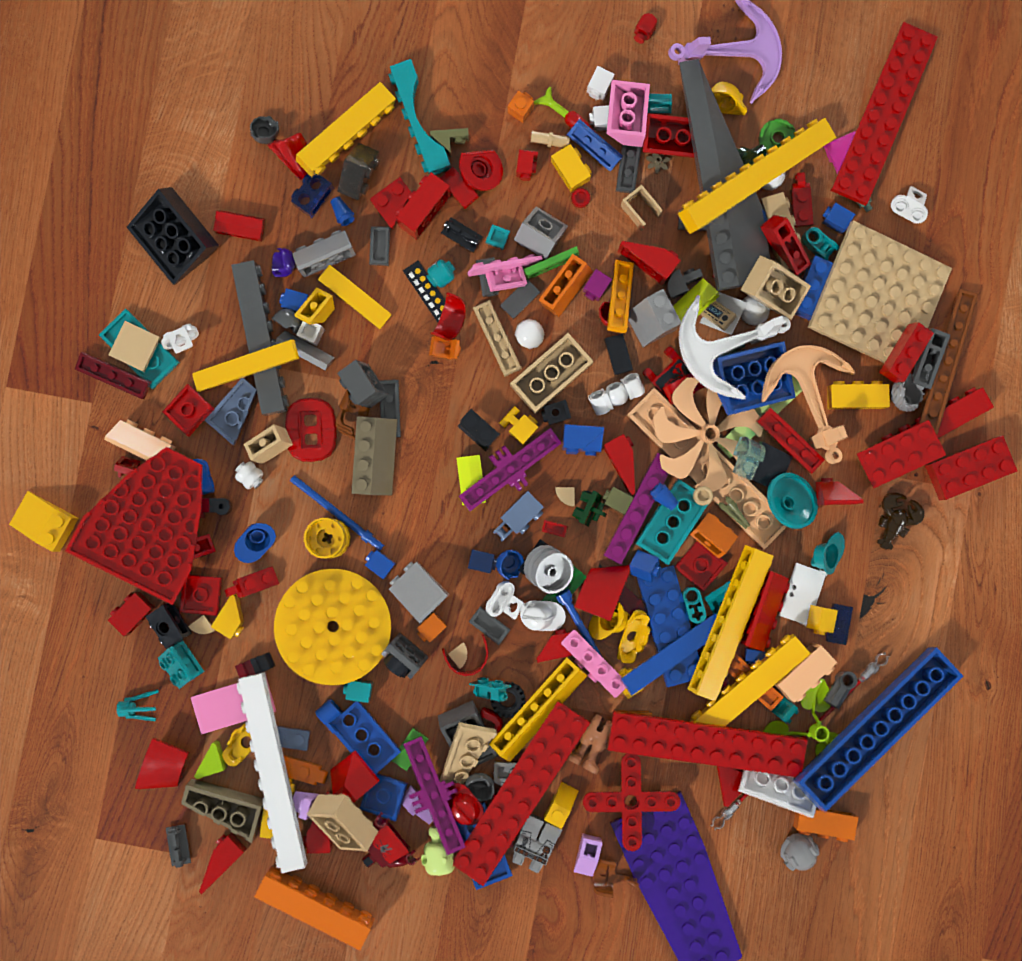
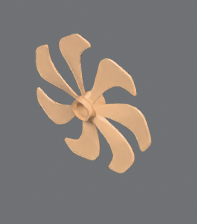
M685 378L674 390L672 400L676 408L683 415L699 426L698 430L674 425L667 419L664 407H661L653 416L655 435L663 443L678 442L697 436L699 441L688 452L678 458L673 459L661 454L660 464L665 472L675 478L683 479L692 471L703 444H708L709 464L707 474L694 487L696 489L700 486H706L713 492L725 485L726 473L712 443L718 442L735 457L738 463V479L745 477L755 452L753 447L746 443L719 437L720 432L734 427H748L757 437H761L763 428L756 422L760 416L755 409L728 415L718 426H715L722 403L718 394L710 389L707 390L706 396L708 424H706L693 399V391L699 381L696 378ZM707 429H708V430L710 431V433H711L709 439L706 437V430H707Z

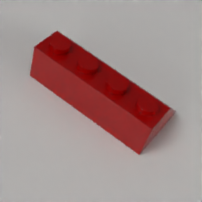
M647 113L643 153L694 158L688 118Z
M772 571L767 572L764 584L758 594L757 602L752 609L750 619L746 624L743 637L739 643L763 652L765 648L769 647L771 642L769 635L771 630H774L776 627L777 619L775 618L777 612H780L784 602L781 600L783 594L788 592L790 583H788L789 578Z

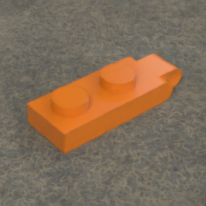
M284 755L288 778L312 785H317V782L325 784L328 772L321 770V765Z

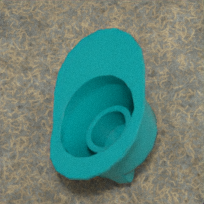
M836 532L830 537L828 542L817 545L810 562L811 565L824 569L829 575L833 574L844 553V536Z

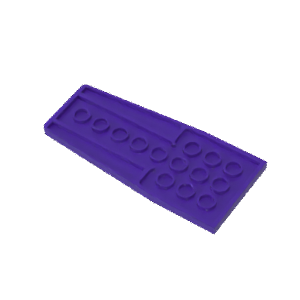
M681 791L677 792L680 797V806L677 810L669 812H642V844L636 851H628L622 844V817L611 821L610 824L633 877L637 878L639 888L678 961L740 960L742 954L707 851Z

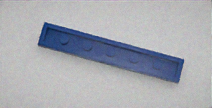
M715 613L702 623L693 627L620 678L630 695H634L705 645L717 615Z

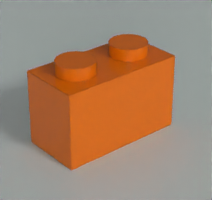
M709 512L700 519L690 532L693 538L717 558L725 555L738 538L731 528L726 527L719 521L717 516Z

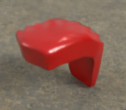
M481 708V717L494 723L498 734L503 727L502 718L491 709Z

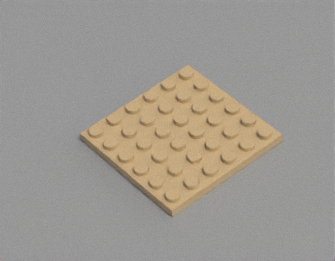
M851 221L807 328L885 363L908 324L919 322L926 328L929 327L952 268L856 221Z

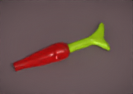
M551 87L546 90L545 96L534 101V105L551 107L564 117L565 123L572 128L580 119L596 132L578 113L567 111L552 98Z

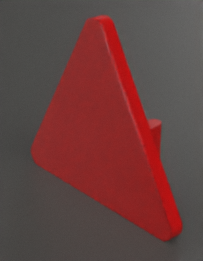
M717 766L723 805L729 807L741 794L738 788L743 772Z

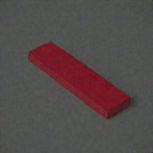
M86 352L80 353L75 366V370L140 399H145L151 381Z

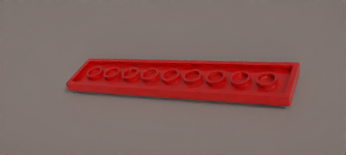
M906 22L901 24L830 191L864 206L868 204L938 36Z
M559 700L557 701L464 843L465 848L461 849L454 858L453 864L456 868L480 885H485L590 725V721Z
M613 711L607 749L608 751L796 777L803 769L808 740L802 737Z

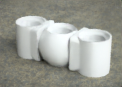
M628 374L623 379H620L621 382H614L608 385L606 390L602 388L591 393L588 399L595 414H606L614 409L613 406H620L626 403L628 397L632 400L643 395L645 389L639 374Z

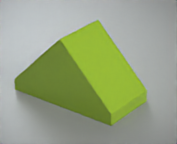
M215 740L212 742L194 778L199 779L227 769V764L222 758L223 751L220 741Z

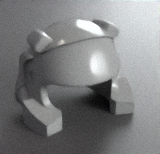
M793 833L783 842L780 855L785 861L784 864L790 870L805 871L815 865L819 855V848L810 835Z

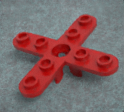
M626 753L621 759V792H589L583 797V806L589 812H622V844L626 850L636 851L642 844V812L675 811L680 806V797L673 791H641V760L636 754ZM633 795L636 797V804L634 806L625 803L627 796Z

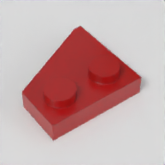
M401 177L370 198L371 203L391 230L395 227L397 221V210L402 205L405 206L411 194V191Z

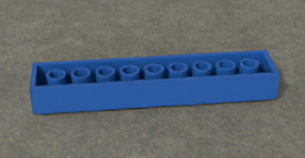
M928 647L792 781L819 810L826 812L963 675L937 647Z

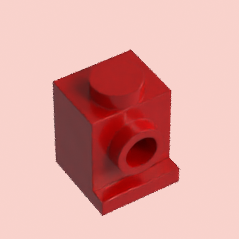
M519 150L516 177H520V180L531 181L532 173H536L538 152Z

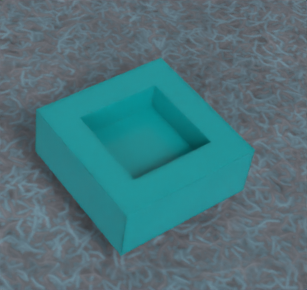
M492 224L485 243L503 250L510 231Z

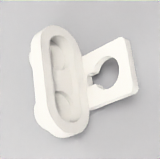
M910 186L907 196L897 195L893 198L891 208L895 213L913 223H922L928 215V210L924 206L927 194ZM913 193L918 194L921 198H916Z
M185 324L177 330L165 333L161 344L164 349H173L176 354L193 347L192 340L198 337V329L191 324Z
M503 581L497 585L493 595L487 601L486 612L492 617H497L504 612L511 618L516 619L525 603L513 595L515 592L514 585L509 581ZM511 603H517V609L514 612H511L509 607Z

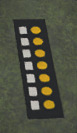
M418 260L404 269L403 272L438 323L445 305V299L437 287L430 283L427 278V272Z

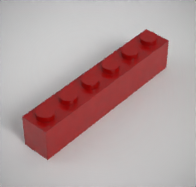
M972 387L964 392L965 396L961 398L956 396L948 401L949 405L945 407L937 434L938 438L994 408L983 387L979 389ZM921 416L914 419L916 423L911 426L905 424L898 428V433L894 435L889 433L881 438L882 441L918 425Z

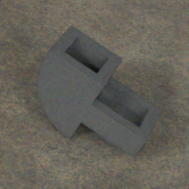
M680 269L675 271L666 285V294L669 300L686 294L689 290L687 285L702 278L701 269H689L683 273L684 276H682Z

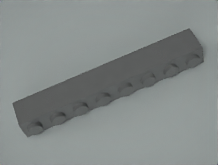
M254 260L231 265L249 354L276 345V340L272 339L271 332H274L273 323L268 319V313H270L269 304L264 300L266 288L264 283L261 284L260 277L263 276L261 266L257 265ZM281 365L253 374L261 414L264 416L287 412L289 401L287 395H284L283 392L285 381L283 376L280 377L279 369H282Z

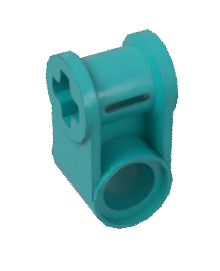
M810 228L802 235V244L814 255L825 260H829L830 255L839 249L838 244L819 228ZM809 233L815 236V242L810 241Z

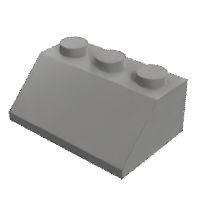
M341 230L333 232L329 238L315 240L313 245L308 247L306 245L296 249V252L292 253L298 271L304 278L326 269L328 265L333 266L356 255L346 231L341 232Z

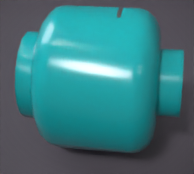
M439 259L428 268L427 278L434 287L443 288L454 280L455 274L453 271L456 269L450 261L445 262Z

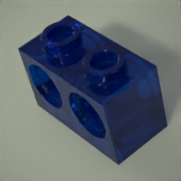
M307 174L302 181L303 184L300 189H296L293 192L291 202L296 208L313 218L334 187L331 182L321 175L315 174L311 177ZM315 182L321 183L318 189H312V185ZM305 197L310 198V201H309L308 204H306V205H302V204H301V200H302L303 198H305Z

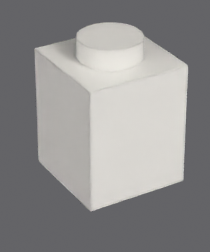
M597 66L587 87L589 96L596 100H599V98L604 100L615 74Z
M609 105L594 106L592 113H589V123L593 125L595 131L607 130Z

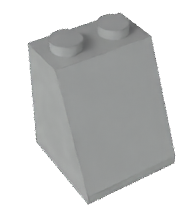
M664 289L645 298L629 311L628 321L642 347L676 331L681 325V321Z
M410 562L403 569L405 573L401 577L397 575L390 582L392 586L389 590L412 616L421 623L449 593L418 562L414 564Z

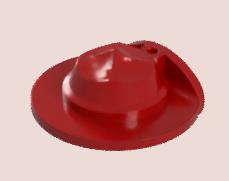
M494 150L461 153L459 159L460 173L466 183L472 188L488 191L495 188L501 182L503 165Z

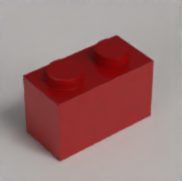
M131 592L124 599L125 603L121 607L117 606L110 613L111 617L108 621L123 636L130 635L146 619V616L156 609L141 592L134 594Z

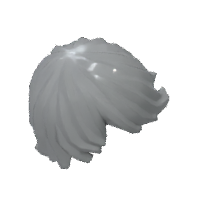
M911 373L905 382L894 383L890 394L891 401L899 410L906 412L915 411L925 394L922 392L925 387L912 383L913 374Z

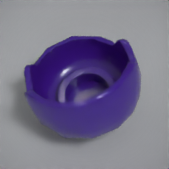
M278 248L277 250H280V252L273 253L272 273L274 277H287L295 268V260L290 250Z

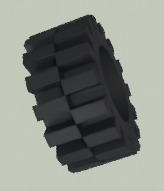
M505 682L503 684L511 685L510 688L506 689V692H510L515 696V704L511 707H505L501 702L491 700V706L499 716L513 718L524 706L525 694L519 685H516L514 682Z

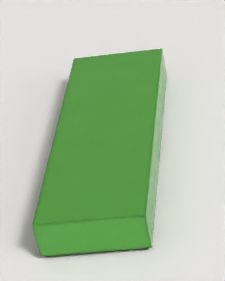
M577 246L525 268L524 274L526 279L529 280L564 265L572 254L579 257Z

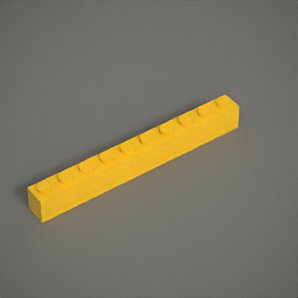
M826 118L820 121L817 119L812 120L806 124L807 129L800 128L793 133V138L788 136L780 141L781 146L777 147V145H774L768 149L766 156L763 154L753 159L754 163L752 165L747 163L740 167V173L736 174V172H733L725 177L726 182L722 183L720 181L713 185L711 192L708 193L706 190L696 196L698 198L697 201L694 202L692 199L684 204V209L678 215L689 234L702 228L837 138Z

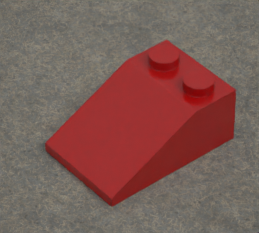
M622 241L617 251L662 286L681 261L678 259V254L672 250L668 251L664 248Z

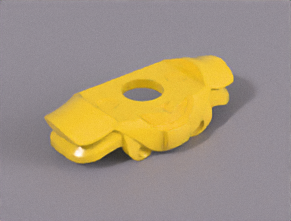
M635 610L627 621L617 659L621 660L622 663H633L637 653L643 652L644 646L649 640L650 627L647 625L650 618L642 610ZM635 631V637L632 640H627L628 634Z
M245 723L232 732L229 741L226 743L227 748L222 753L223 760L229 766L236 767L251 752L250 747L245 748L242 745L244 737L248 736L251 738V734L246 730Z

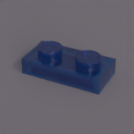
M832 603V609L838 610L834 633L827 632L826 641L846 645L853 607Z

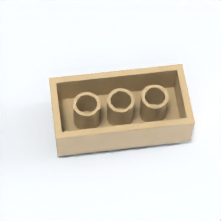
M567 333L510 383V386L532 412L536 414L586 371L594 361L573 337Z

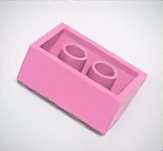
M612 80L607 134L623 145L643 147L646 134L650 84Z

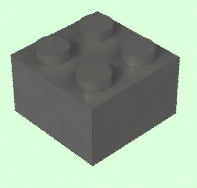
M354 360L337 373L341 378L339 379L340 384L345 389H348L350 392L349 397L355 405L372 408L389 396L367 363Z

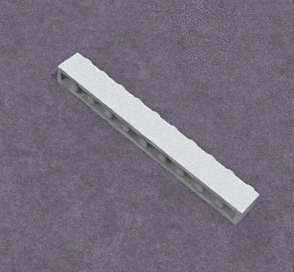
M263 672L238 679L237 690L239 695L242 694L243 702H241L243 714L246 713L247 721L245 722L246 730L251 734L250 748L252 752H255L256 760H254V766L260 775L258 784L260 790L264 792L263 807L265 810H268L267 825L269 829H272L273 837H271L273 849L276 848L278 855L276 856V865L281 869V873L306 867L308 862L266 675Z

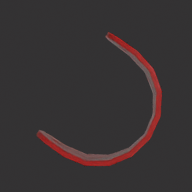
M446 292V301L441 317L434 331L430 332L431 335L451 341L459 334L466 315V306L462 298Z
M482 634L486 648V658L482 665L473 671L465 672L453 667L448 660L445 649H442L445 661L451 670L462 676H472L483 669L489 655L488 644L484 634Z

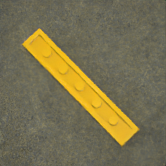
M291 339L192 373L196 391L201 392L299 359L295 340Z

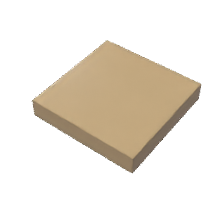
M125 321L108 355L145 372L161 337Z

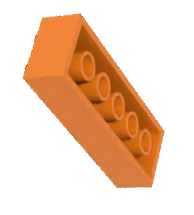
M271 866L265 874L254 896L255 898L361 950L375 919L371 913L365 910L359 911L355 909L352 903L347 901L343 903L334 894H326L320 891L318 886L314 884L308 885L302 882L303 880L300 877L281 873L280 868Z

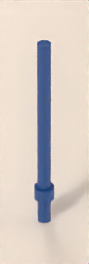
M295 475L290 479V482L360 535L365 543H370L379 551L383 549L385 545L373 537V533L369 530H364Z

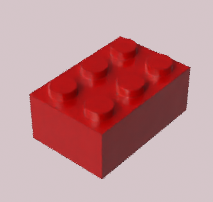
M432 172L421 179L419 183L421 186L417 191L413 190L407 199L409 200L405 206L402 205L396 212L398 226L416 240L451 197L450 186Z

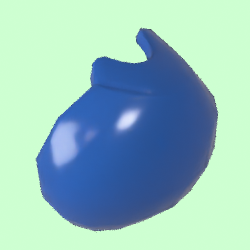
M516 550L503 551L496 561L498 573L508 580L510 578H517L520 574L518 569L524 562L523 556Z

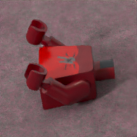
M380 812L372 822L378 833L368 849L369 853L362 858L363 863L368 868L375 862L382 868L385 866L394 868L408 864L414 865L420 860V858L413 857L416 851L412 850L409 853L411 847L389 822V818L387 820L381 818L383 813Z

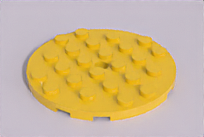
M323 569L300 578L283 595L277 607L274 620L276 645L288 667L297 675L310 682L329 686L347 684L369 673L382 659V652L388 646L391 635L390 613L381 593L364 577L343 569ZM329 622H337L338 630L336 632L328 630L327 624Z

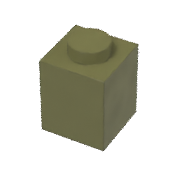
M612 487L611 490H606L602 499L605 500L604 504L625 515L634 497Z

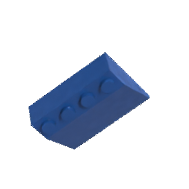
M785 341L773 342L720 355L714 359L713 370L718 378L737 388L745 396V399L742 400L717 393L727 415L796 398L791 374H783L766 401H761L763 385L769 368L779 356L787 352Z

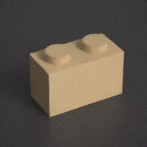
M272 425L244 444L250 460L260 464L266 463L293 445L287 430L277 425Z

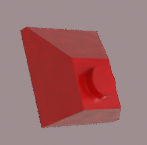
M821 478V482H815L818 505L864 504V500L839 481H833V478Z
M356 750L330 770L332 794L347 795L352 803L356 802L380 781Z

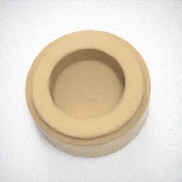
M700 486L693 492V500L698 505H708L713 499V492L709 487Z

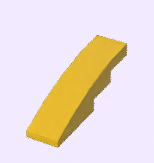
M328 265L317 279L378 329H381L392 315L331 265Z

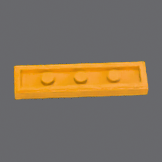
M615 260L607 324L608 331L625 334L627 332L634 263L621 260Z

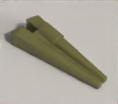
M726 496L728 504L725 505L722 502L719 503V507L742 527L747 529L750 524L738 509V505L734 500L732 501L730 497Z

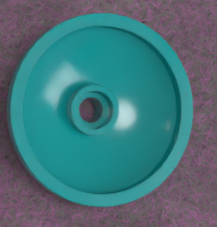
M794 473L780 474L771 481L767 491V499L775 518L783 525L793 529H801L810 525L818 511L817 497L811 485L804 478Z

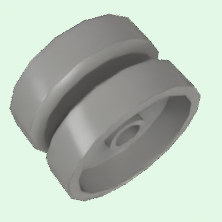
M541 545L534 548L524 562L526 578L541 591L548 594L564 590L572 580L574 572L572 561L565 554L550 545Z

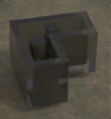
M358 143L344 160L337 192L359 200L363 194L366 195L369 188L367 181L370 179L373 170H377L380 163L378 159L379 151Z

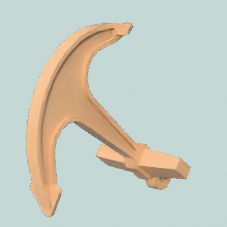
M813 345L799 346L783 353L773 362L765 378L761 401H766L783 374L794 376L801 386L818 426L817 434L808 438L809 444L814 450L819 448L827 450L825 453L827 462L835 464L842 460V452L836 448L837 443L848 436L844 425L836 428L828 425L814 371L819 363L852 375L855 374V370L849 363L826 348Z

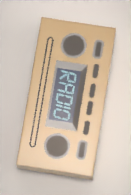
M716 300L700 314L723 331L737 317L735 313Z

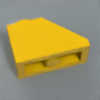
M316 287L294 314L295 317L310 325L325 322L335 309L333 295Z
M237 594L228 598L211 628L229 639H233L235 636L239 637L244 629L242 627L244 618Z
M561 781L544 814V820L562 829L579 790Z

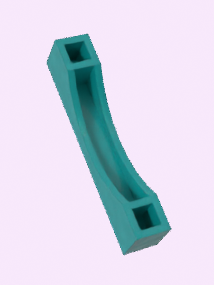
M409 59L389 66L391 73L388 76L391 84H395L398 91H395L398 103H403L404 108L401 111L404 119H409L411 126L408 127L411 138H416L417 144H414L417 154H422L424 161L421 162L424 173L428 172L430 174L432 172L434 175L447 172L451 165L445 148L427 135L416 117L414 101L419 81L412 60Z

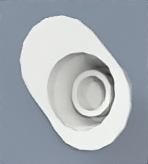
M528 601L520 612L523 624L534 631L557 630L562 627L566 618L562 606L552 601Z

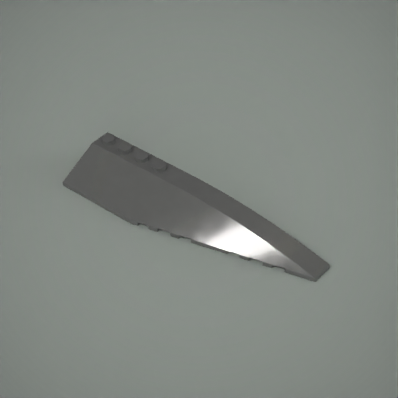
M695 59L679 62L701 194L706 190L708 193L711 192V187L720 181L722 183L726 182L725 177L733 172H736V174L740 173L739 168L744 166L700 61ZM756 192L706 224L717 291L742 287L758 258L763 256L770 259L768 242L760 228L764 224L762 205Z

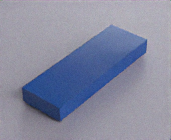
M580 119L567 134L610 172L623 157Z

